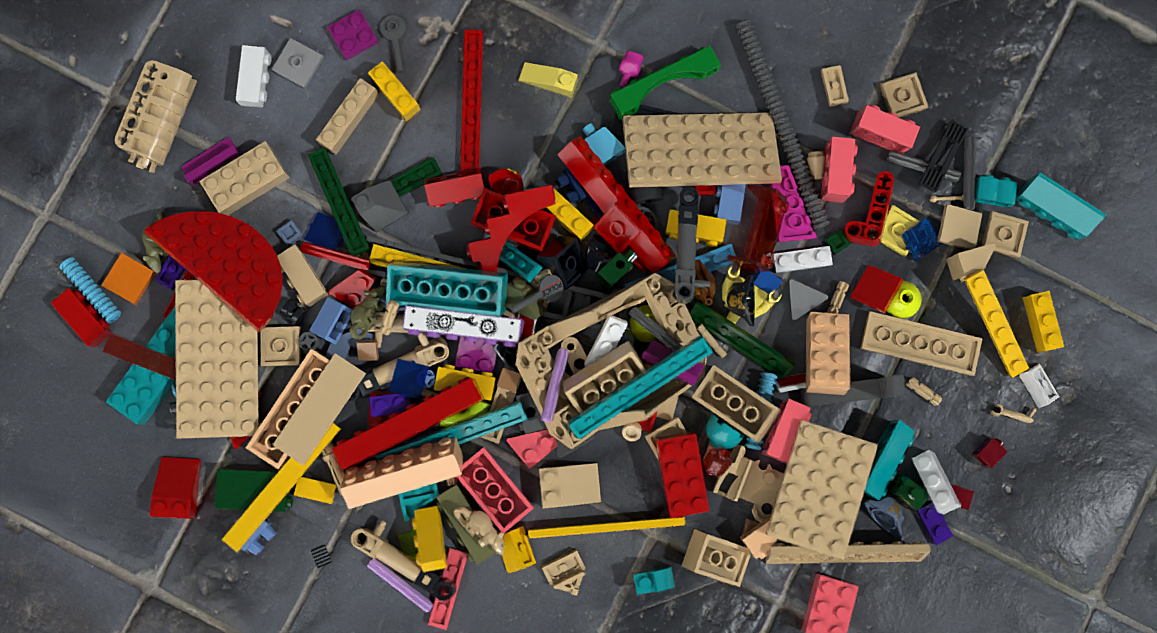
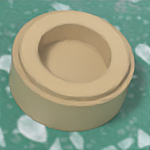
M637 422L625 424L622 429V435L628 441L638 440L642 433V428Z

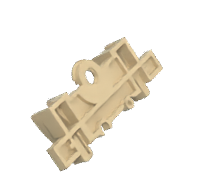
M708 444L702 462L719 468L711 492L736 502L738 498H742L754 503L752 514L760 523L770 517L772 512L766 515L762 512L761 507L764 503H769L774 509L784 473L772 469L770 464H767L765 470H761L759 468L760 460L753 461L743 457L746 449L742 445L733 447L732 452H729L722 448L716 449ZM725 460L729 461L730 464L728 466L724 465ZM728 473L736 475L737 477L727 493L719 491V487Z

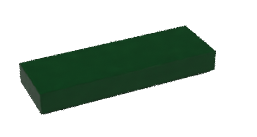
M434 157L391 179V182L398 195L402 197L423 186L425 179L439 177L443 173Z

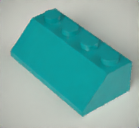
M1041 172L1026 180L1016 196V200L1022 207L1033 210L1036 216L1047 219L1053 227L1064 230L1069 237L1075 240L1087 237L1107 215Z
M900 420L889 421L877 444L878 446L863 493L874 500H880V498L883 499L885 497L889 481H893L897 474L895 469L898 464L904 461L906 456L904 452L907 447L912 445L915 439L913 437L915 431Z

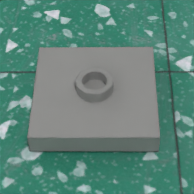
M290 38L273 66L272 71L306 89L324 57Z

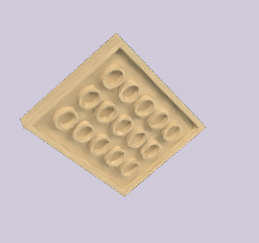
M800 420L766 535L844 560L878 445Z

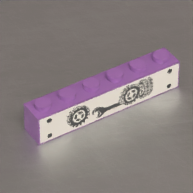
M405 306L402 329L407 330L410 335L419 336L420 332L427 333V337L439 338V335H446V339L458 340V337H464L467 342L477 343V339L485 340V344L496 345L497 342H504V346L516 347V344L522 341L524 321L515 318Z

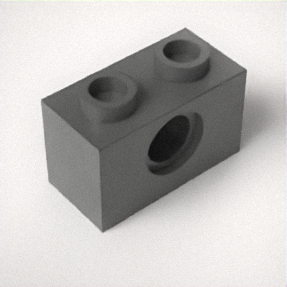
M526 393L516 396V401H521L524 410L529 407L536 410V415L533 418H527V420L519 422L520 430H525V434L547 429L544 421L541 420V415L531 394Z

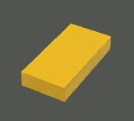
M301 476L297 481L294 496L333 504L337 485Z

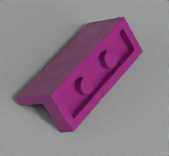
M227 137L184 164L181 168L186 174L184 177L187 182L195 186L200 183V180L237 159L241 154L231 138Z
M652 340L647 350L644 351L641 360L654 366L674 352L668 347ZM698 362L675 378L694 387L704 365Z

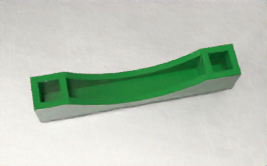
M711 46L701 47L690 56L685 55L674 64H666L661 70L657 72L652 71L641 80L636 79L623 89H615L610 95V103L619 119L622 120L623 116H631L637 113L645 97L661 84L681 78L704 80L718 73L721 63Z

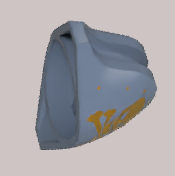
M886 497L876 501L868 500L864 502L870 516L879 526L895 538L902 537L901 523L904 520L901 505L896 499Z

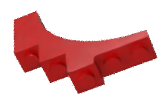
M553 184L507 193L505 195L506 198L503 199L505 210H509V213L489 217L487 223H485L486 233L490 234L491 237L468 243V257L472 258L473 262L481 261L479 270L497 272L502 248L515 227L531 214L557 203Z

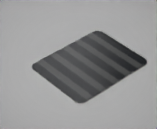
M326 545L311 550L317 568L332 562Z

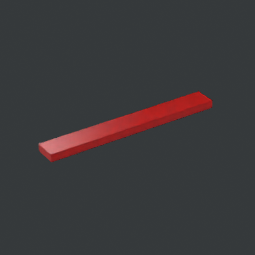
M464 30L460 172L480 168L483 30Z

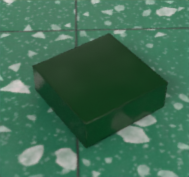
M841 229L824 239L826 245L830 246L834 256L851 245Z

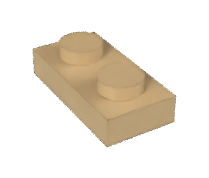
M841 66L822 69L821 75L829 107L848 103L849 99Z

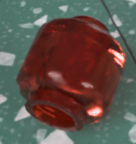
M722 447L712 448L703 459L705 471L711 476H723L732 465L730 452Z

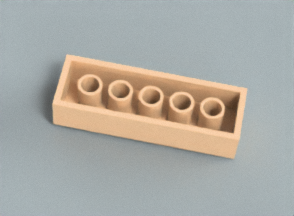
M311 349L246 446V449L277 469H281L291 457L273 446V443L323 372L330 359L316 350Z
M456 437L443 438L434 444L427 443L422 445L421 448L407 449L398 455L391 454L382 460H371L365 465L348 468L345 471L340 490L348 508H354L462 475L464 456Z

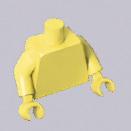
M733 264L729 266L728 274L722 284V299L725 302L724 306L728 308L727 296L733 289V282L745 281V279L739 276L740 267L737 272L731 270ZM754 285L755 318L766 313L774 305V302L780 300L782 294L776 298L773 296L776 289H773L768 294ZM731 311L726 319L734 324L740 318V316L733 314Z

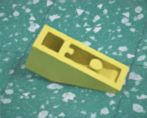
M524 63L519 81L572 98L578 82V74L560 68Z

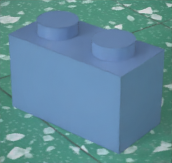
M746 184L717 186L716 197H719L718 204L714 205L713 215L716 218L726 219V223L739 224Z
M327 297L309 331L336 345L350 320L352 309Z

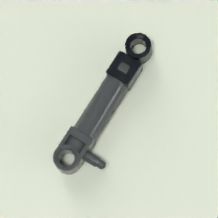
M690 186L683 188L679 195L675 298L681 304H688L693 300L695 287L705 288L710 287L711 284L710 281L695 280L699 193L694 187ZM691 195L694 197V200L687 202L684 200V197ZM681 289H688L690 294L683 297L679 294V291Z

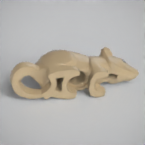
M462 506L454 510V516L472 537L477 535L480 538L478 543L481 547L487 546L489 543L496 553L504 554V534L502 532L498 533L493 528L492 522L486 513L470 511ZM460 513L464 514L466 520L462 518Z

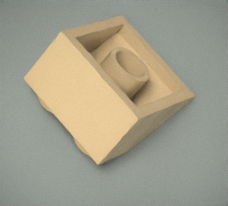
M995 243L957 253L946 259L953 281L960 279V282H964L963 278L979 269L984 270L996 247Z

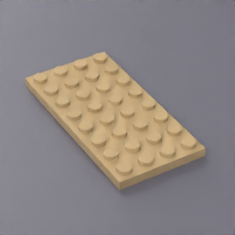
M734 113L623 116L629 187L781 183L782 176L774 122L771 118L772 114Z
M175 280L177 438L254 436L258 430L257 331L199 280Z

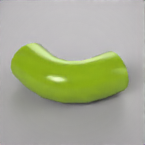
M481 401L464 412H460L442 421L440 426L446 428L488 412L491 405Z

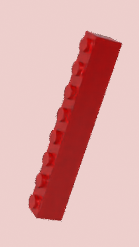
M580 136L572 140L557 154L604 214L618 201L644 228L631 242L630 246L652 274L676 256L672 248L666 244L660 233L654 229L648 218L643 215L636 203L631 200L624 188L619 185L612 173L607 170L600 158L592 151L587 141Z
M465 377L458 381V385L454 387L450 385L441 389V394L435 397L434 394L429 395L423 399V403L419 405L416 403L406 407L407 411L401 414L396 412L388 416L389 420L383 423L378 421L372 424V429L366 432L364 429L354 433V438L350 440L345 438L336 443L337 446L332 448L341 469L346 470L485 400L476 380Z

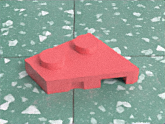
M548 430L506 440L529 469L557 447L556 439Z

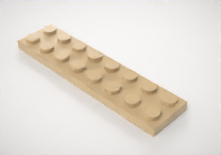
M920 541L903 545V542H893L891 545H883V542H874L871 545L856 542L848 545L844 560L795 544L792 546L774 544L773 547L769 548L766 564L921 562L931 551L930 544H923Z

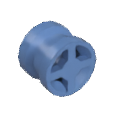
M423 369L417 374L416 381L420 387L431 389L435 386L436 374L429 369Z

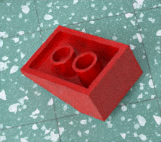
M161 457L151 496L149 517L196 518L201 459Z

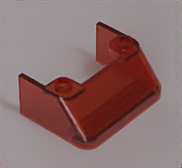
M748 184L747 188L759 200L743 257L728 255L727 259L737 267H740L742 271L767 272L773 267V255L784 214L787 213L789 208V202L776 188Z

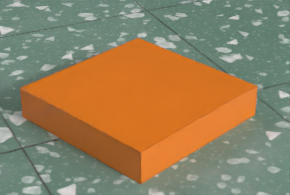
M121 253L101 286L137 305L156 273Z

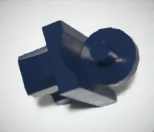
M568 168L555 180L558 188L561 189L568 186L570 189L564 195V198L570 204L575 202L580 204L587 197L584 192L586 190Z

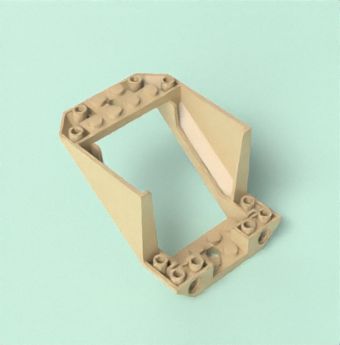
M656 273L651 274L541 329L518 344L516 366L540 415H542L547 395L546 388L549 386L554 366V360L548 349L563 339L607 318L609 314H616L647 300L658 325L682 346L700 336L686 305L679 303L675 298V283ZM707 357L699 361V363L704 365V368L697 382L705 377ZM673 378L586 436L578 439L567 422L580 413L566 396L561 382L553 419L550 422L544 421L553 437L570 449H573L599 430L646 420L690 388L691 385Z

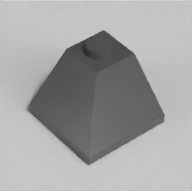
M391 180L366 188L351 198L359 214L376 232L381 231L408 214Z

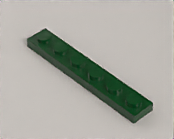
M324 147L308 154L351 255L357 256L371 250L327 149Z
M697 301L689 314L693 322L698 325L703 324L710 333L784 380L795 365L793 361L702 302Z

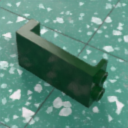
M217 469L214 509L247 510L278 472ZM291 490L273 512H288L292 508L293 496H290Z

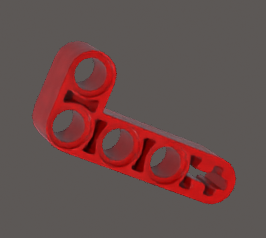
M880 172L876 178L866 223L851 221L846 224L845 236L849 242L871 247L881 243L894 190V176L891 172ZM885 181H888L886 183L885 189H883V183ZM880 197L886 199L883 203H879L876 200ZM875 215H880L882 217L880 220L872 219V217ZM852 229L859 231L856 235L849 234V231ZM870 233L878 234L876 238L868 237Z

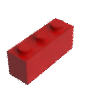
M480 168L424 180L429 207L434 206L436 208L444 206L445 203H461L464 199H480L485 188Z
M67 288L51 304L87 346L95 348L112 333L108 328L110 325L104 318L100 319L96 314L98 311L93 305L88 304L84 300L86 297L82 295V292L78 289Z

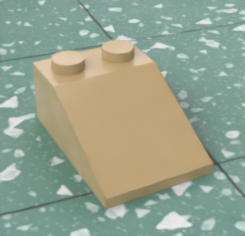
M597 463L539 469L543 508L601 502Z
M694 529L682 567L740 587L751 553L746 547Z

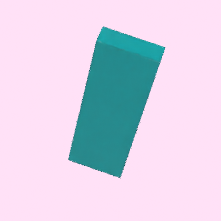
M507 241L505 242L499 261L531 283L542 267Z

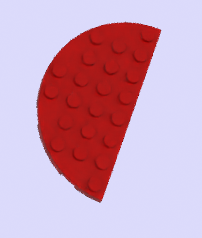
M192 211L171 215L144 229L145 234L257 332H260L272 319L281 298L282 270L278 257L270 243L252 226L229 215L207 211Z

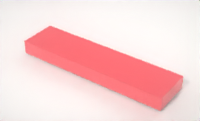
M449 548L446 558L447 568L443 569L441 581L445 579L452 580L456 585L457 591L447 601H440L435 597L428 625L447 630L468 557L467 552ZM442 585L441 592L444 595H448L449 587Z

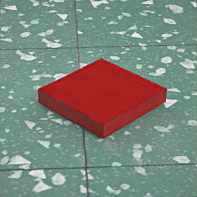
M618 201L593 226L617 253H622L644 230Z
M868 265L850 298L885 313L904 280L901 277Z

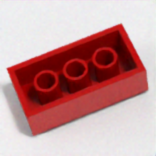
M690 431L654 438L667 513L670 518L709 511L696 434Z

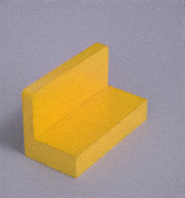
M523 526L504 533V554L502 558L508 573L536 564Z

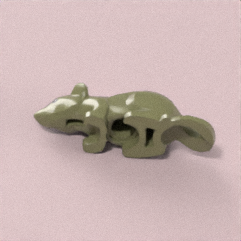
M159 211L151 224L163 219L164 211ZM143 230L142 240L146 247V256H143V260L158 274L161 270L160 257L161 255L166 257L168 253L150 239Z
M384 285L375 287L370 291L364 290L366 297L351 311L350 319L353 325L350 328V334L353 338L363 339L377 320V316H374L376 311L383 310L384 305H378V302L385 292ZM364 328L360 334H357V329Z

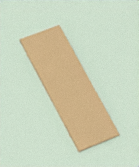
M335 353L281 431L273 446L304 466L366 373Z

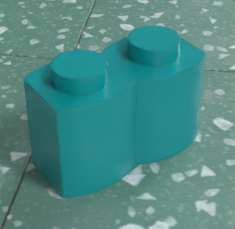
M984 174L975 180L976 203L1005 208L1015 205L1018 183L1013 182L1011 178H1000L998 180L993 178V175Z

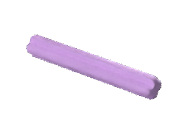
M563 348L557 350L541 415V420L545 422L552 421L569 353L568 350Z
M371 559L367 567L422 610L429 612L433 607V603L377 559Z

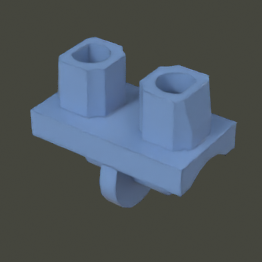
M269 519L265 520L241 549L243 551L249 550L251 553L258 555L265 547L258 539L263 536L266 540L270 541L277 534L271 526L272 522Z

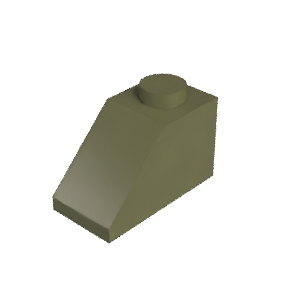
M519 279L508 283L506 308L510 309V306L535 293L533 287ZM537 300L517 311V313L535 320L544 314V309L540 301Z

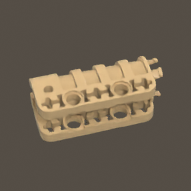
M153 60L148 61L144 65L115 136L116 145L131 155L128 162L133 163L135 158H138L136 167L140 169L147 168L148 164L151 163L149 170L151 173H155L157 165L164 166L165 159L170 151L197 83V80L192 79V75ZM156 67L158 70L152 73L150 69ZM145 83H150L148 91L146 93L143 92L142 86ZM142 103L139 108L136 107V104ZM135 118L133 128H129L128 121ZM122 138H127L126 143L121 142Z

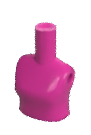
M626 51L619 65V72L624 74L620 83L621 87H627L631 77L639 76L641 64L644 60L642 55Z

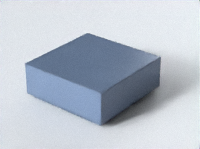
M292 219L276 230L288 247L304 236Z

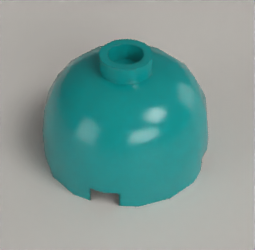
M712 413L706 423L705 432L706 436L710 439L709 444L716 449L720 447L731 449L737 446L745 436L739 429L736 431L732 424L717 414L715 415V413Z

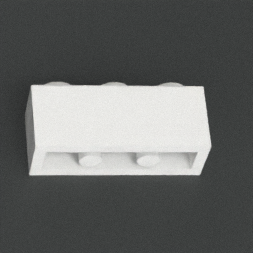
M242 45L236 101L241 106L263 107V103L267 100L265 86L269 82L267 69L268 65L271 64V54H269L265 47Z
M928 450L912 458L937 511L944 515L961 507L936 454Z

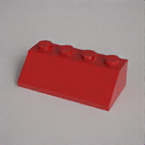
M484 188L471 220V226L486 233L485 223H487L489 217L509 213V210H505L503 199L506 197ZM538 210L518 224L506 241L541 253L549 240L556 215Z

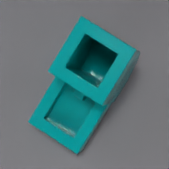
M671 565L633 574L637 595L664 591L675 587Z

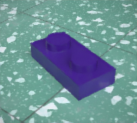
M409 393L369 397L372 417L394 414L396 412L403 413L407 411L406 407L410 405Z
M933 501L922 506L917 511L934 545H938L953 537L944 517L937 511Z

